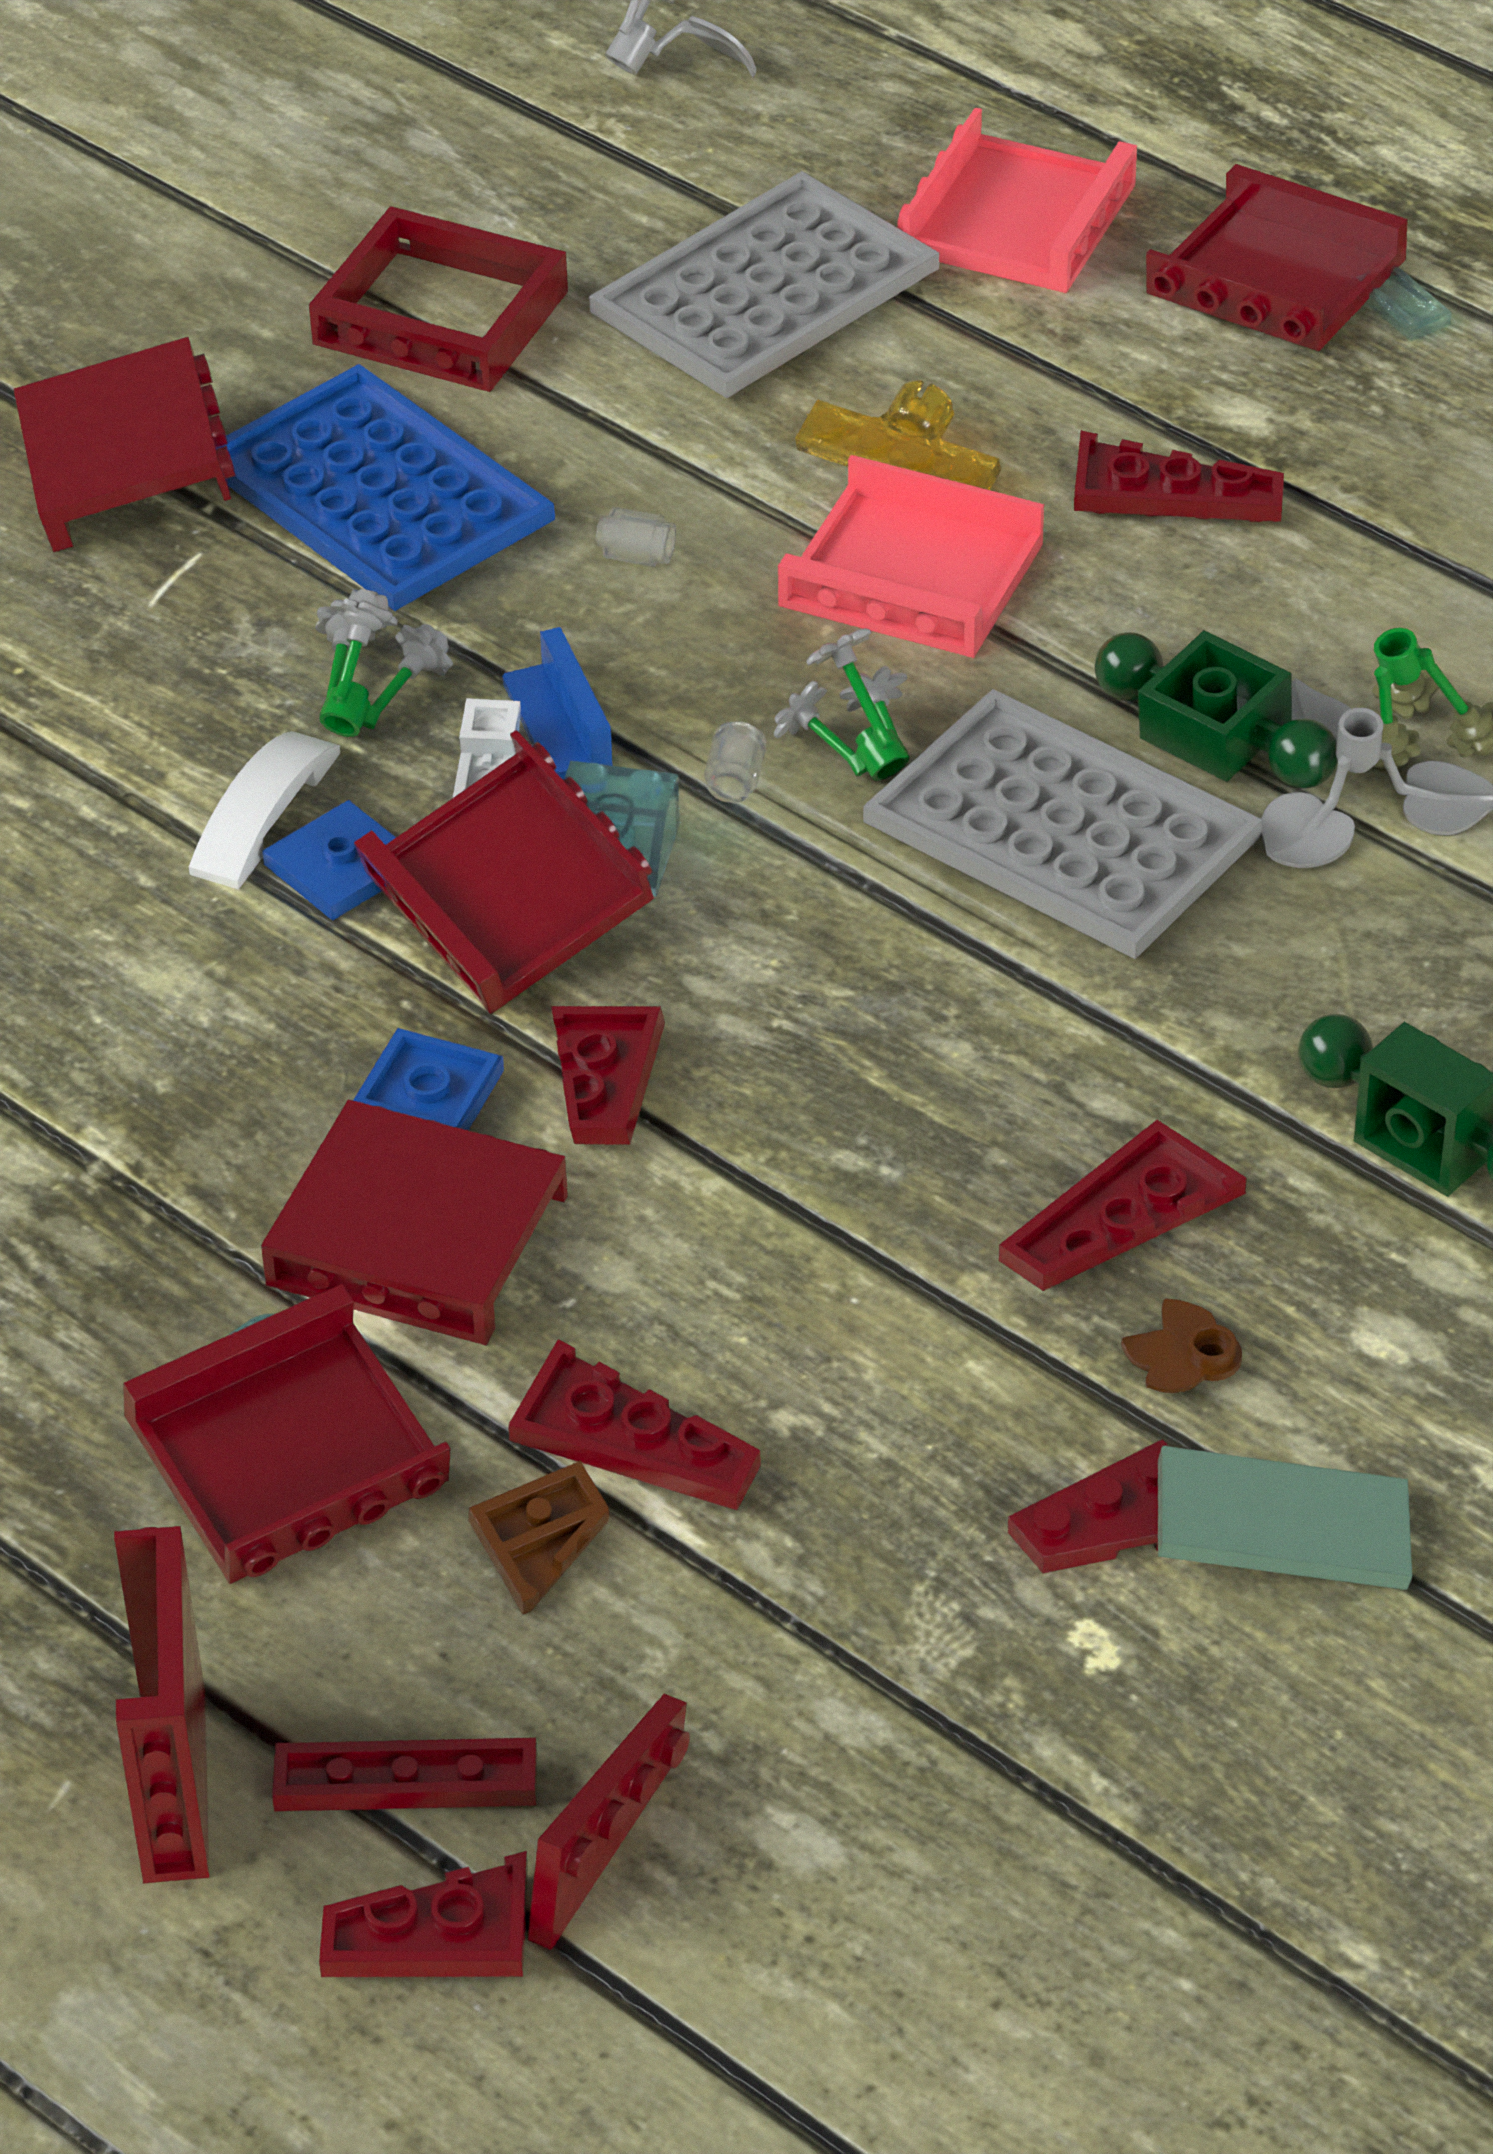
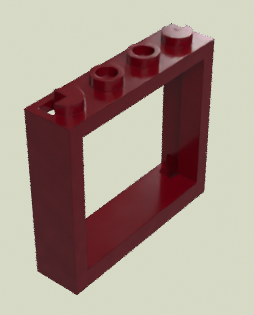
M390 206L309 303L312 344L491 392L568 293L566 251ZM399 238L409 240L410 244L400 242ZM397 254L523 286L484 337L357 304ZM476 362L479 363L480 370L476 369Z

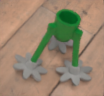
M864 628L856 630L849 635H842L837 644H824L819 650L813 652L806 661L808 665L814 663L818 665L832 657L837 668H843L851 686L840 692V698L849 700L847 703L848 712L862 707L871 725L856 737L855 742L858 745L856 753L819 720L820 714L814 705L825 695L827 689L823 687L818 688L819 684L817 681H811L804 688L801 695L797 693L791 694L788 701L790 707L781 710L775 716V722L778 725L774 731V736L778 739L788 730L792 735H795L800 726L805 730L811 728L848 762L857 777L868 771L872 780L881 781L902 770L910 760L908 751L900 740L887 709L889 699H896L902 696L901 690L896 686L905 682L907 675L904 673L891 674L888 666L878 669L873 679L867 674L858 672L854 664L858 659L852 646L869 639V635L872 632Z

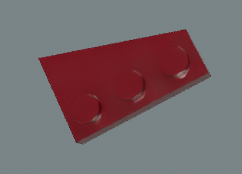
M551 1006L557 1034L558 1055L562 1067V1081L569 1128L574 1144L630 1145L665 1026L661 1006Z
M1161 1439L1008 1516V1534L1042 1573L1116 1559L1119 1550L1154 1544L1156 1551H1158V1458L1162 1446H1168V1444Z
M527 1851L505 1856V1865L471 1874L469 1866L446 1872V1881L414 1890H409L399 1885L323 1906L319 1955L321 1977H523L528 1879Z

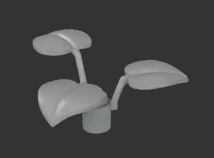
M640 0L630 1L619 32L605 53V57L616 66L630 74L637 75L649 53L658 57L663 47L681 33H691L713 49L744 64L752 78H754L757 71L751 55L739 40L719 26L691 16L688 21H681L656 42L653 38L657 31L642 20L651 0H641V2ZM662 0V1H665V2H668V3H670V4H673L675 0Z
M1297 678L1292 681V720L1301 718L1313 719L1328 727L1337 741L1336 756L1338 766L1329 797L1324 804L1311 794L1294 792L1275 798L1264 810L1261 818L1263 819L1261 837L1266 855L1270 856L1275 862L1290 867L1312 868L1331 863L1341 857L1350 847L1355 830V824L1348 815L1333 810L1338 803L1348 771L1353 773L1366 772L1379 759H1382L1396 792L1407 796L1403 804V813L1406 819L1422 831L1435 835L1457 834L1474 826L1493 810V784L1485 778L1454 764L1441 761L1416 763L1409 768L1405 783L1391 755L1392 745L1382 743L1383 721L1376 712L1367 708L1351 709L1341 701L1313 690Z

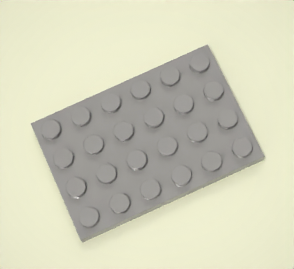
M801 171L590 295V312L723 397L729 398L938 270L939 252Z
M994 689L986 694L863 806L864 823L1133 959H1136L1261 837L1263 819Z

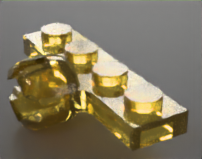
M911 380L901 386L887 412L880 417H870L817 400L795 437L798 451L848 467L849 457L854 455L991 490L1001 472L999 458L942 439L955 416L951 398L934 384H930L922 397L919 398L917 394L924 384L922 380Z

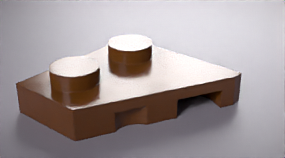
M578 1461L469 1507L468 1521L518 1608L524 1615L535 1608L607 1524L609 1507L582 1462Z

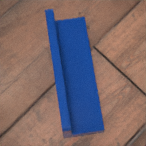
M561 627L540 631L542 664L503 674V685L510 700L520 701V720L532 745L539 742L547 750L556 765V770L554 771L562 779L568 776L576 777L612 768L611 726Z

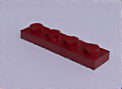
M536 1737L275 1743L272 1788L274 1812L536 1806Z

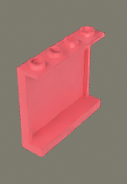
M974 108L966 122L956 127L952 142L946 151L941 150L939 152L935 166L929 176L922 177L916 195L910 204L905 203L902 206L897 228L939 252L940 263L1067 293L1135 187L1137 145L1119 141L1106 162L1103 163L981 134L982 109Z
M851 455L848 459V486L801 557L786 553L778 565L779 606L974 658L1043 545L1044 504Z

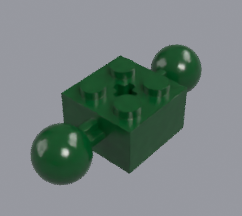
M1205 630L1164 667L1162 655L1155 643L1146 636L1134 632H1125L1112 636L1104 642L1096 655L1094 669L1101 688L1108 695L1118 700H1138L1140 739L1225 782H1228L1260 750L1268 753L1269 763L1274 774L1291 787L1301 789L1316 787L1325 782L1336 769L1338 763L1336 756L1337 741L1330 729L1313 719L1301 718L1292 720V673Z
M1343 1014L1324 1015L1308 1025L1302 1033L1298 1046L1299 1061L1306 1075L1315 1083L1327 1088H1344L1356 1082L1359 1084L1354 1130L1355 1143L1446 1197H1449L1486 1162L1489 1176L1493 1182V1072L1405 1021L1374 1048L1368 1031L1360 1022L1350 1016Z

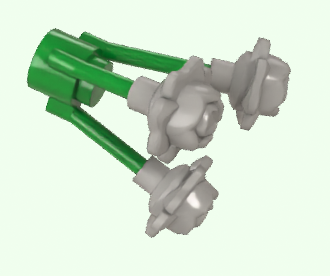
M354 589L349 599H344V601L340 599L335 600L331 603L330 607H320L317 611L319 621L316 623L315 628L319 633L327 634V640L332 643V649L335 651L326 700L319 714V719L326 729L337 735L345 737L358 736L362 726L374 729L381 712L409 678H416L421 671H432L444 676L453 665L452 660L447 655L449 650L447 637L441 631L434 630L431 625L423 624L416 629L409 625H404L395 636L405 656L398 665L400 671L371 705L368 700L369 691L361 684L352 681L362 646H367L368 641L375 640V631L387 626L397 625L398 620L388 611L387 597L378 595L374 591L365 589L358 591Z

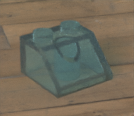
M570 761L565 778L570 776L576 781L588 800L587 807L594 814L603 811L610 818L620 835L618 840L626 849L633 845L643 854L652 869V874L647 876L653 897H657L680 825L678 774Z

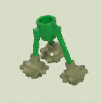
M1399 627L1383 632L1374 643V653L1379 667L1374 671L1377 684L1373 687L1372 693L1375 698L1379 699L1380 717L1383 721L1382 743L1392 745L1391 755L1397 769L1403 768L1409 762V757L1418 756L1421 752L1420 746L1417 744L1419 732L1407 730L1404 724L1398 723V718L1393 713L1398 714L1403 719L1412 718L1415 711L1423 713L1428 711L1431 698L1438 689L1442 691L1454 707V717L1457 719L1450 725V730L1453 733L1447 738L1448 746L1457 749L1459 755L1463 758L1471 754L1489 755L1493 751V702L1486 703L1482 708L1478 705H1473L1471 702H1464L1435 663L1431 649L1420 648L1415 634L1409 629ZM1379 759L1373 766L1380 771L1386 769L1382 759Z

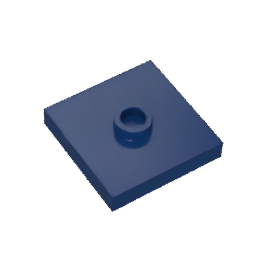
M347 800L262 850L263 862L268 869L333 921L382 891L366 873L354 842L371 830L385 845L396 837L350 800Z
M397 1028L353 1101L372 1106H381L391 1111L426 1120H434L441 1124L469 1131L504 1071L503 1056Z

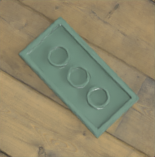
M1162 1446L1158 1458V1557L1407 1590L1412 1579L1408 1479Z

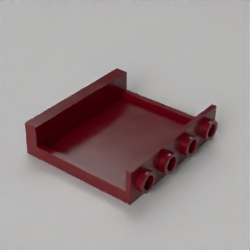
M1235 164L1226 173V199L1170 255L1152 249L1146 252V293L1320 351L1406 260L1408 219Z
M189 337L14 388L38 514L53 552L73 547L68 521L216 477L224 501L232 499L227 478L234 477L236 474L227 446L221 447L228 445L221 418L219 415H216L221 412L213 386L210 384L213 383V379L205 354L195 356Z
M517 729L510 733L516 751L514 756L385 845L372 830L354 842L368 876L490 1015L654 899L647 876L652 874V869L643 854L633 845L626 849L618 840L620 835L610 818L603 811L594 814L587 807L588 800L576 781L570 776L563 780L554 771L556 770V765L547 750L539 742L531 746Z
M348 1099L261 1244L266 1286L311 1298L343 1284L354 1301V1310L487 1346L496 1329L494 1302L550 1200L565 1203L568 1197L565 1156L551 1153L544 1149L532 1148L498 1139L491 1135L479 1134L441 1124L434 1120H426L391 1111L381 1106H372Z
M343 1284L123 1383L125 1418L229 1584L247 1576H261L273 1569L280 1560L302 1550H316L327 1544L335 1534L357 1524H371L383 1517L390 1508L412 1498H426L439 1490L445 1482L449 1481L450 1446L446 1441L434 1446L353 1323L354 1301Z
M181 1526L145 1527L136 1530L114 1531V1541L140 1695L138 1698L116 1699V1725L143 1884L209 1878L205 1688Z

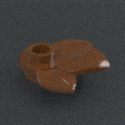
M1168 1298L1163 1300L1161 1311L1162 1330L1121 1338V1347L1130 1362L1144 1371H1149L1146 1376V1387L1163 1393L1185 1392L1193 1389L1204 1380L1220 1381L1227 1379L1239 1370L1242 1363V1348L1235 1335L1228 1328L1217 1325L1214 1316L1208 1310L1182 1300Z

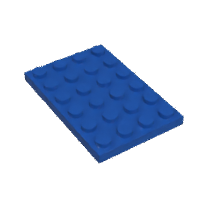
M360 364L226 436L228 445L221 446H227L236 474L234 477L227 478L230 488L364 589L386 596L388 607L394 611L555 520L553 502Z

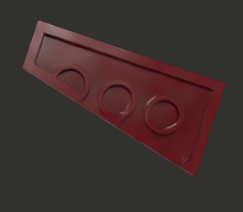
M1081 430L1074 492V511L1097 514H1140L1151 517L1178 516L1195 517L1198 519L1215 518L1248 520L1251 522H1281L1284 473L1225 460H1218L1213 466L1200 464L1192 457L1193 454L1172 450L1169 457L1143 452V443L1122 439L1119 446L1098 442L1097 433Z
M1155 1120L999 1244V1262L1040 1290L1045 1291L1246 1194L1247 1177L1161 1121Z
M560 1339L556 1341L508 1424L509 1441L577 1462L581 1461L583 1464L733 1510H738L761 1467L760 1450L698 1415L690 1418L681 1415L669 1408V1399L650 1389L643 1394L620 1381V1372L600 1361L595 1366L576 1357L574 1347Z
M664 1693L538 1838L528 1934L529 1941L552 1950L669 1770L678 1767L683 1760L690 1740L689 1732L684 1730L687 1702Z

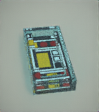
M1395 264L1391 268V276L1380 288L1374 286L1369 294V299L1366 301L1372 309L1410 342L1451 325L1452 312ZM1369 272L1359 275L1356 278L1362 281Z

